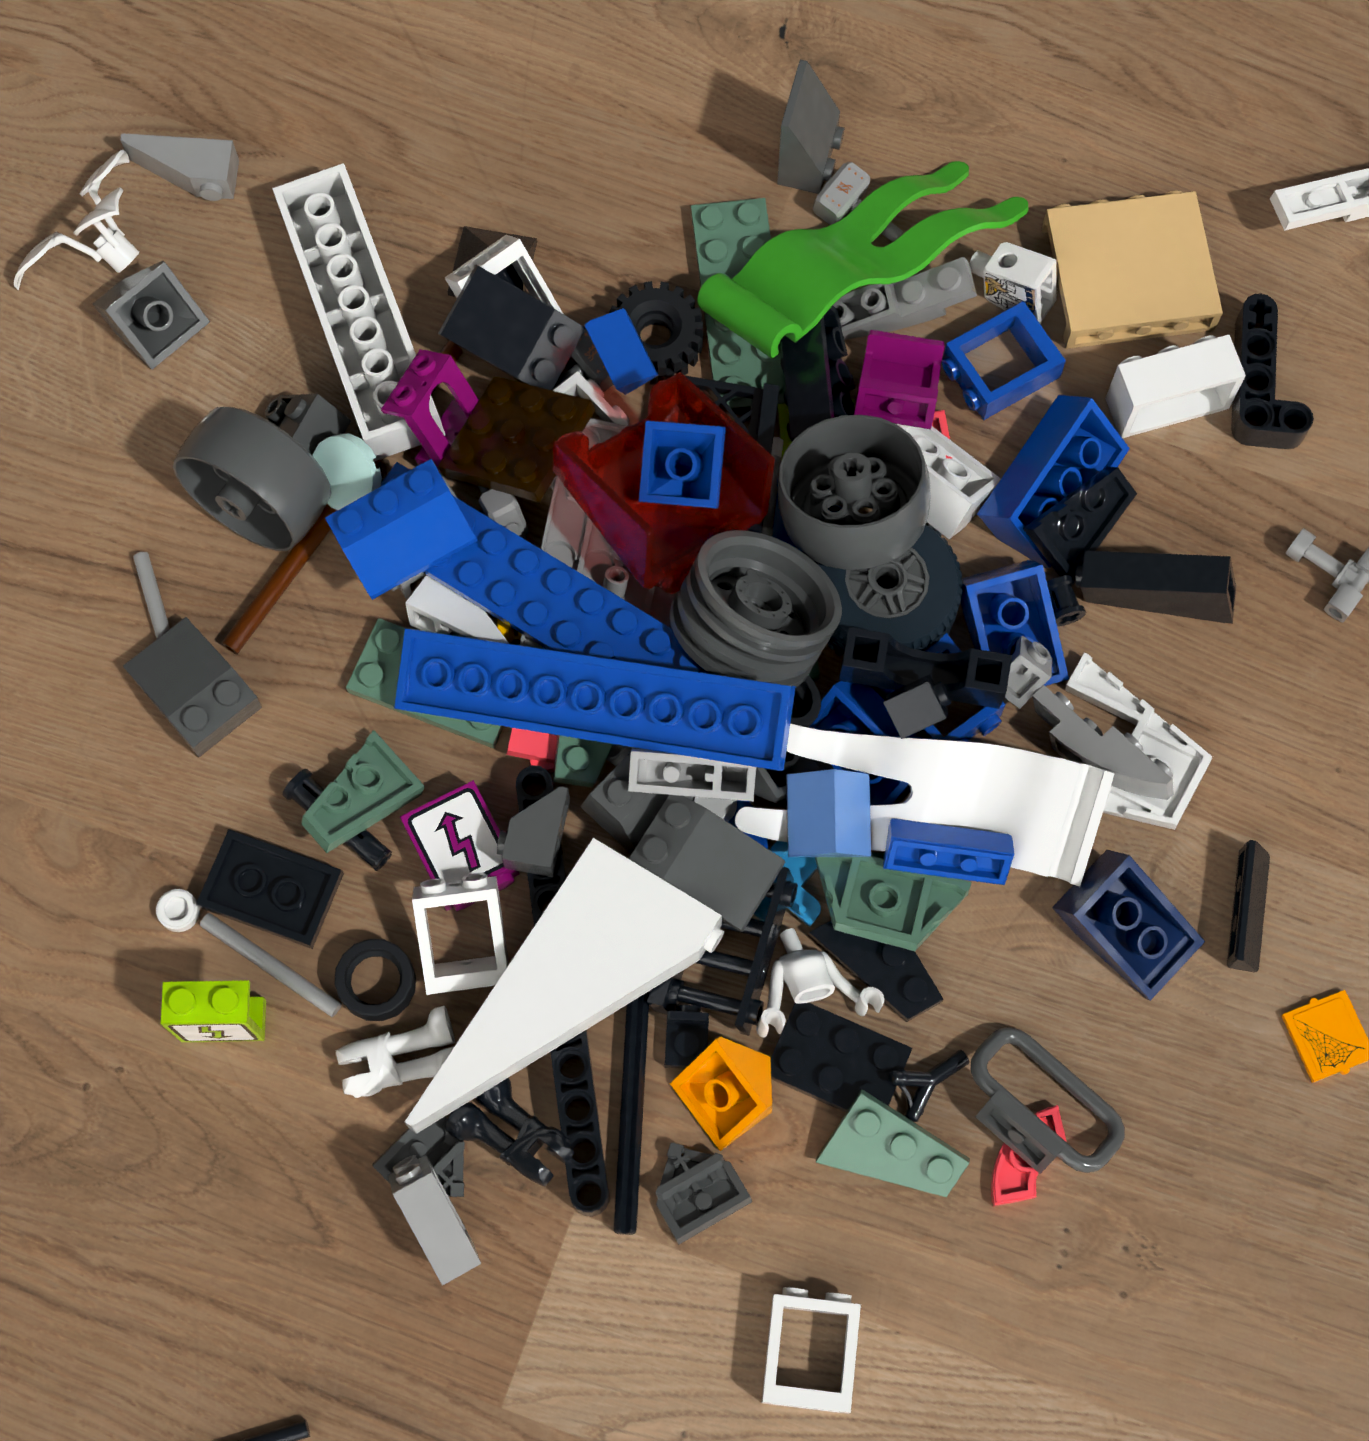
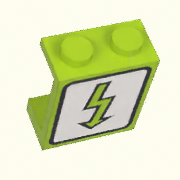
M249 980L163 982L161 1025L181 1042L265 1041L266 999L264 997H250Z

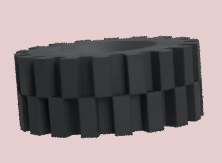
M652 281L644 282V290L639 291L637 285L629 288L628 298L623 293L617 298V307L612 305L609 313L622 308L626 309L640 339L642 329L649 325H662L670 331L669 340L663 344L650 345L642 341L658 373L657 377L650 380V385H658V378L665 377L666 383L673 382L674 373L678 372L683 377L688 373V364L693 367L696 365L698 353L701 354L703 347L702 313L699 307L695 308V300L691 295L684 299V289L676 286L674 291H670L669 283L662 281L660 288H653Z

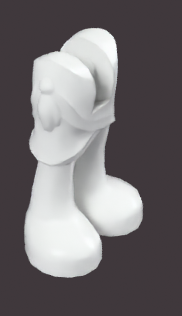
M441 1006L432 1009L427 1023L417 1029L390 1036V1032H387L377 1037L349 1043L337 1049L336 1057L339 1065L368 1060L370 1069L368 1073H361L343 1079L344 1094L353 1095L355 1098L372 1096L386 1087L403 1085V1082L435 1077L454 1046L426 1057L396 1063L393 1056L454 1044V1034L446 1007Z

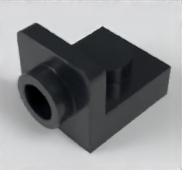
M678 1005L676 1006V1011H667L665 1068L685 1069L707 1048L709 1013L701 1012V1007Z

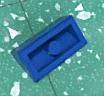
M622 308L592 319L584 324L618 391L627 395L658 376L626 309Z

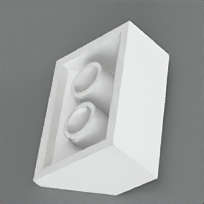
M897 424L911 434L918 443L929 471L930 509L927 523L935 531L951 539L965 528L978 513L1001 478L933 426L931 429Z

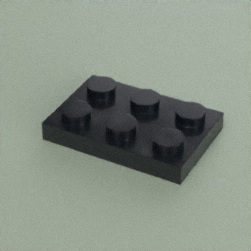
M228 829L196 905L206 911L313 949L344 873L341 869Z
M795 1003L770 1059L771 1080L844 1112L848 1111L861 1089L889 1106L897 1085H892L889 1081L890 1072L905 1068L913 1048L811 1003Z

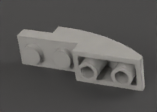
M961 257L896 283L871 284L847 293L836 301L833 306L838 310L845 340L868 336L870 330L891 332L946 315L945 308L976 297L977 293L969 262L965 257Z
M1045 685L1032 695L1035 712L1053 728L1049 731L1052 749L1063 758L1113 772L1114 777L1111 786L1121 790L1165 800L1174 795L1173 774L1170 769L1159 759L1152 761L1142 752V745L1133 735L1128 732L1123 735L1114 726L1103 735L1100 728L1088 717L1081 719L1073 711L1072 703L1062 693L1056 692L1054 694Z

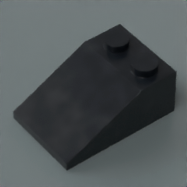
M475 265L438 334L524 384L552 390L586 328L482 267Z

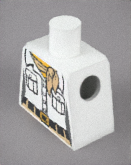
M1004 242L999 245L993 256L977 250L969 262L971 273L984 279L985 298L1005 311L1024 301L1041 324L1057 300L1056 259Z

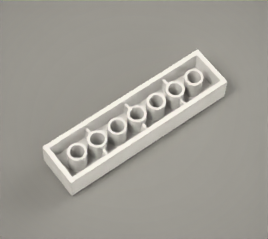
M344 163L272 188L363 441L372 449L376 456L373 461L375 462L421 445L403 417L384 414L381 411L384 403L415 358L416 353ZM430 395L429 411L444 436H446L433 398Z

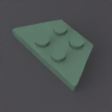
M874 856L815 857L834 930L911 951H916L968 895L972 883L955 878L883 869L884 859Z

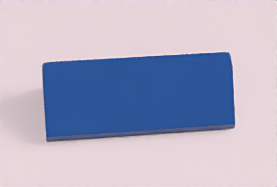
M894 818L890 820L883 869L1005 885L1015 854L1011 835Z

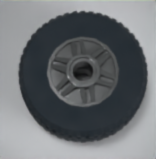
M925 525L923 533L909 550L884 565L867 569L844 570L828 567L814 561L833 582L842 605L840 623L828 641L830 649L835 650V653L839 656L843 655L849 627L887 633L897 642L921 651H925L936 644L946 633L949 635L959 609L963 580H961L962 573L960 571V564L957 562L958 558L953 553L951 545H948V541L945 538H941V534L935 531L932 526Z

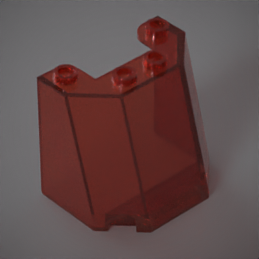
M681 372L654 385L650 392L647 418L634 425L625 427L620 433L608 440L597 443L589 449V438L582 431H575L564 434L558 441L554 442V473L635 579L644 588L652 589L656 586L666 593H676L688 575L701 547L709 538L726 531H746L751 526L760 524L768 513L775 464L774 457ZM646 421L726 427L718 509L639 502Z

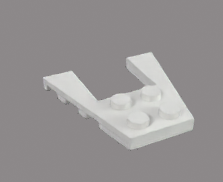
M1084 652L1066 685L1065 691L1136 725L1131 735L1142 745V752L1152 761L1155 759L1162 761L1173 774L1174 795L1168 800L1146 797L1111 786L1103 813L1175 830L1212 760V756L1174 724L1169 725L1154 712V708L1143 699L1140 701L1123 687V682L1112 673L1108 672L1107 674L1092 661L1093 658L1089 654Z

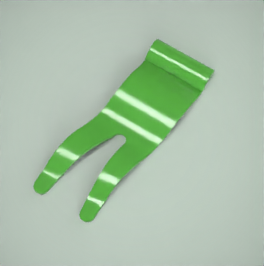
M955 161L930 175L900 177L873 191L850 214L830 226L814 230H790L770 239L754 253L743 269L732 279L722 273L711 276L705 281L699 291L697 298L698 307L772 359L779 354L778 345L784 335L797 342L818 324L836 301L849 291L868 284H892L915 275L933 261L948 245L960 237L981 229L1004 228L1012 225L1028 213V201L1022 197H1011L990 208H956L942 211L920 221L887 246L876 247L872 245V242L903 208L925 195L946 193L954 189L969 176V166L964 162Z

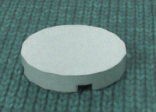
M350 433L333 435L320 442L316 447L313 457L322 467L331 488V496L327 503L330 507L339 510L381 487L380 468L376 469L373 461L376 456L361 438Z

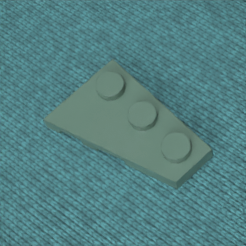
M861 1089L817 1156L816 1163L947 1197L969 1165L970 1158Z

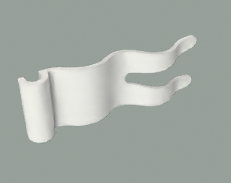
M790 723L787 752L798 756L909 783L911 793L903 803L870 805L871 850L885 851L890 820L894 818L1011 835L1015 854L1011 864L1012 868L1029 871L1045 877H1055L1076 886L1081 885L1114 777L1113 772L1077 761L1013 747L972 741L921 738L901 739V737L815 729ZM745 806L736 813L735 823L740 831L766 839L788 842L787 809Z

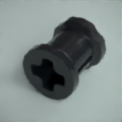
M1064 575L1047 581L1057 627L1074 623L1086 615L1084 606L1078 604L1072 588L1074 585L1072 576Z

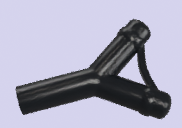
M957 1051L928 1071L899 1069L890 1072V1083L898 1085L905 1096L907 1104L906 1118L913 1122H918L924 1113V1109L935 1086L970 1063L964 1051ZM905 1086H918L912 1099Z

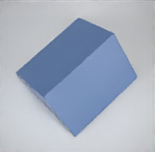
M830 769L786 775L788 857H871L869 774Z

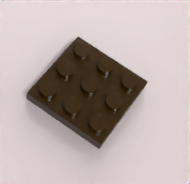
M494 376L441 460L438 468L443 476L541 502L596 409L592 401Z

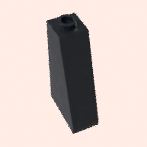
M1085 551L1083 565H1077L1075 576L1076 588H1081L1085 602L1233 624L1236 583L1230 556Z

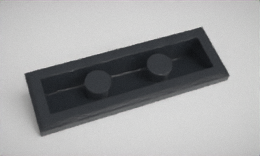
M1254 840L1246 842L1238 854L1227 958L1228 968L1248 972H1257L1259 970L1270 864L1269 853Z

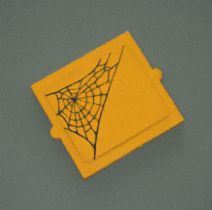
M1345 990L1320 1000L1311 998L1307 1005L1281 1015L1312 1083L1339 1072L1342 1075H1346L1349 1073L1350 1068L1369 1061V1039Z

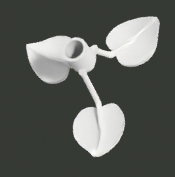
M125 150L118 151L90 176L79 193L83 197L89 192L96 207L94 211L83 218L73 233L77 236L82 230L94 224L101 232L93 242L98 249L94 250L57 231L38 243L20 264L14 278V287L19 290L24 272L41 258L47 250L61 243L68 244L92 256L97 262L103 258L117 273H120L136 258L139 251L124 237L125 234L117 227L111 217L119 215L118 204L123 189L121 187L117 188L102 200L98 195L101 181L111 169L118 165L129 163V156ZM105 219L109 227L106 228L100 220Z

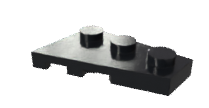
M1107 466L1026 525L1023 530L1060 577L1070 575L1075 580L1077 565H1083L1085 551L1097 550L1137 493L1118 467Z
M832 920L809 932L808 936L837 958L836 961L845 969L854 973L868 987L880 990L884 995V1003L905 1022L943 1002V997L915 951L836 931L833 928Z

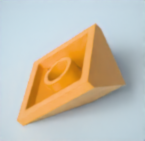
M723 1037L715 1039L670 1083L719 1151L725 1149L772 1113L770 1056Z

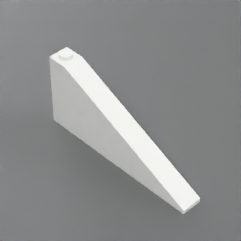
M593 838L405 1120L408 1128L416 1134L693 965L701 959L706 950L712 953L724 934V931L720 929L722 926V915Z

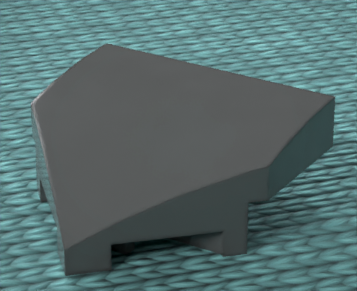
M443 1117L417 1134L408 1128L372 1164L389 1182L388 1175L394 1173L393 1167L398 1162L412 1155H416L417 1159L427 1155L448 1196L464 1197L463 1167L465 1142L448 1133L446 1129L448 1119L446 1117Z
M670 1143L667 1153L668 1160L660 1186L656 1190L658 1198L656 1205L679 1245L752 1203V1199L729 1161H725L722 1154L715 1153L711 1155L686 1149L684 1145Z

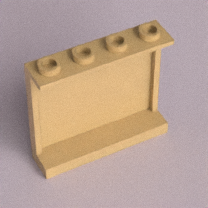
M1170 191L1164 195L1152 197L1135 195L1126 200L1111 202L1108 200H1096L1090 204L1078 206L1061 204L1046 210L1042 233L1048 232L1053 259H1056V275L1066 319V327L1063 334L1066 349L1214 331L1223 311L1196 191L1185 193L1182 191Z

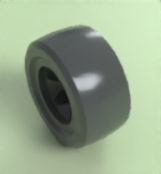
M216 407L210 411L188 435L173 464L175 475L182 487L206 512L236 534L255 544L275 551H288L299 543L315 525L331 496L330 484L322 467L299 442L270 421L240 408Z
M843 415L826 419L807 428L786 449L779 467L778 506L787 535L795 547L813 561L833 568L844 570L867 569L884 565L900 557L916 543L923 533L930 509L929 471L918 443L911 434L897 424L879 417L867 415ZM883 488L888 494H878L877 490ZM833 505H838L842 507V509L838 512H831L828 510V508ZM868 507L872 509V512L861 514L858 510Z

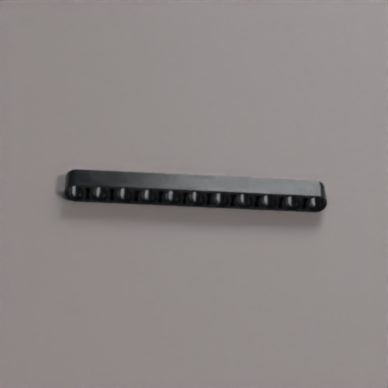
M529 766L519 772L516 778L519 813L554 791L552 778L545 768ZM532 782H541L546 785L545 790L537 796H531L525 792L527 785ZM562 842L560 844L554 877L527 873L534 926L543 914L540 910L541 904L546 899L554 898L566 880ZM587 1030L552 1050L551 1060L561 1131L570 1139L572 1149L582 1142H588L596 1148L594 1158L587 1163H579L572 1157L565 1163L569 1196L573 1207L584 1216L594 1217L606 1209L609 1203V1189ZM571 1059H577L584 1064L582 1074L574 1079L567 1078L561 1073L563 1064ZM577 1100L584 1101L590 1106L588 1116L580 1121L572 1120L567 1116L568 1106ZM588 1184L595 1185L601 1190V1198L593 1206H584L578 1201L580 1189Z

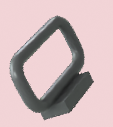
M1012 1027L999 1028L990 1034L975 1051L971 1059L970 1071L975 1083L990 1097V1100L975 1117L1039 1174L1056 1157L1076 1171L1084 1173L1099 1171L1120 1149L1125 1138V1127L1119 1114L1030 1035ZM1013 1044L1020 1048L1106 1124L1108 1135L1093 1154L1086 1156L1078 1153L989 1074L987 1064L1003 1045Z

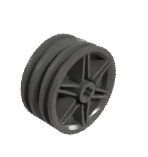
M743 530L726 531L716 534L703 544L670 607V623L676 639L684 651L710 674L796 687L807 678L822 650L840 623L842 616L841 600L836 587L828 575L811 558L797 548L777 538Z

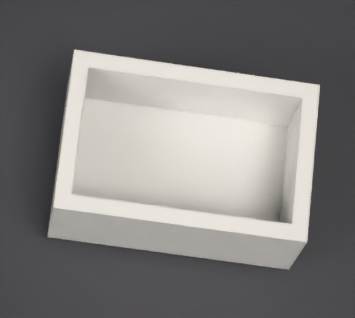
M1210 335L1200 338L1189 346L1179 348L1173 345L1160 350L1156 355L1145 358L1132 356L1123 360L1117 366L1105 399L1119 435L1125 438L1229 409L1246 375L1230 335L1218 338Z

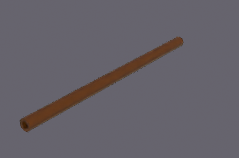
M447 341L439 353L451 355L456 363L463 354V350L452 341ZM439 384L433 389L431 395H432L433 392L436 390V388L439 386ZM383 459L374 462L376 469L383 461ZM328 504L326 505L315 525L291 549L221 642L226 649L238 655L331 530L325 517L338 510L330 507Z

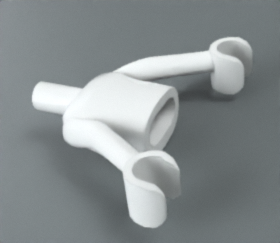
M786 929L780 934L787 954L781 956L779 960L773 963L767 1009L761 1014L756 1027V1032L760 1037L767 1036L768 1024L773 1025L778 1034H781L786 1019L780 1011L783 980L787 984L794 1002L798 1004L824 999L834 992L835 987H837L856 1003L855 1012L858 1015L865 1016L868 1010V1003L874 1007L877 1013L880 1012L885 1000L880 990L874 987H867L860 992L841 975L827 953L818 950H804L795 929Z

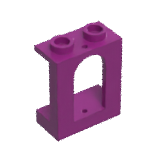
M420 349L384 403L381 411L384 414L404 418L423 446L415 457L418 465L432 459L439 473H441L438 465L479 399L451 355ZM442 382L449 388L456 399L451 401L440 418L446 436H444L429 411L430 395L433 389Z

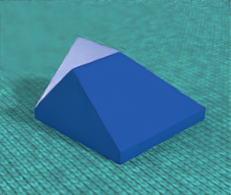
M646 421L639 502L718 509L726 427Z

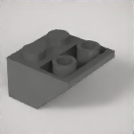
M319 394L280 395L273 399L265 410L266 420L288 433L312 456L320 442L330 436L344 434L352 421Z

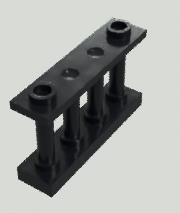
M782 867L777 881L773 882L765 897L771 898L765 921L751 918L744 931L741 932L760 937L754 960L717 951L710 953L706 950L701 959L696 962L697 964L748 976L742 1000L684 986V981L681 980L683 970L650 990L647 1003L655 1012L667 1015V1011H672L673 1005H679L680 1002L737 1016L735 1026L743 1035H750L752 1025L757 1026L763 1013L764 1002L760 1001V996L786 907L793 906L797 895L798 885L794 883V878L789 868ZM722 921L721 928L740 932Z

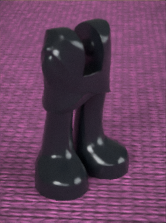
M509 1078L477 1096L476 1100L489 1113L499 1117L517 1130L519 1134L516 1140L495 1125L472 1102H468L451 1112L447 1120L446 1129L453 1137L462 1141L477 1140L488 1145L501 1154L499 1158L503 1162L512 1166L529 1180L544 1187L552 1180L554 1175L539 1159L534 1157L536 1152L543 1147L563 1163L571 1159L574 1154L570 1139L562 1131L552 1126H546L535 1115L531 1116L513 1100Z

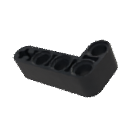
M1262 293L1253 294L1244 302L1235 323L1234 347L1246 376L1232 402V435L1236 441L1247 446L1294 449L1302 443L1310 430L1314 420L1313 413L1304 403L1275 400L1278 308L1276 302L1270 296ZM1256 321L1260 324L1258 328H1254ZM1249 349L1259 351L1261 356L1252 354ZM1247 383L1255 384L1261 390H1253L1247 385ZM1245 418L1255 419L1260 426L1249 424ZM1284 422H1292L1298 429H1290Z

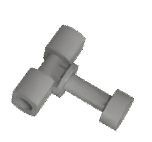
M1303 528L1285 554L1296 562L1305 557L1336 578L1331 585L1338 590L1323 610L1334 619L1344 623L1363 597L1360 592L1369 583V547L1357 563L1350 559L1344 565L1314 545L1313 541L1317 536Z

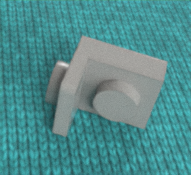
M1021 636L1016 641V650L1011 658L1005 698L1019 709L1052 676V658L1049 651L1042 644L1035 641L1032 643L1024 636Z

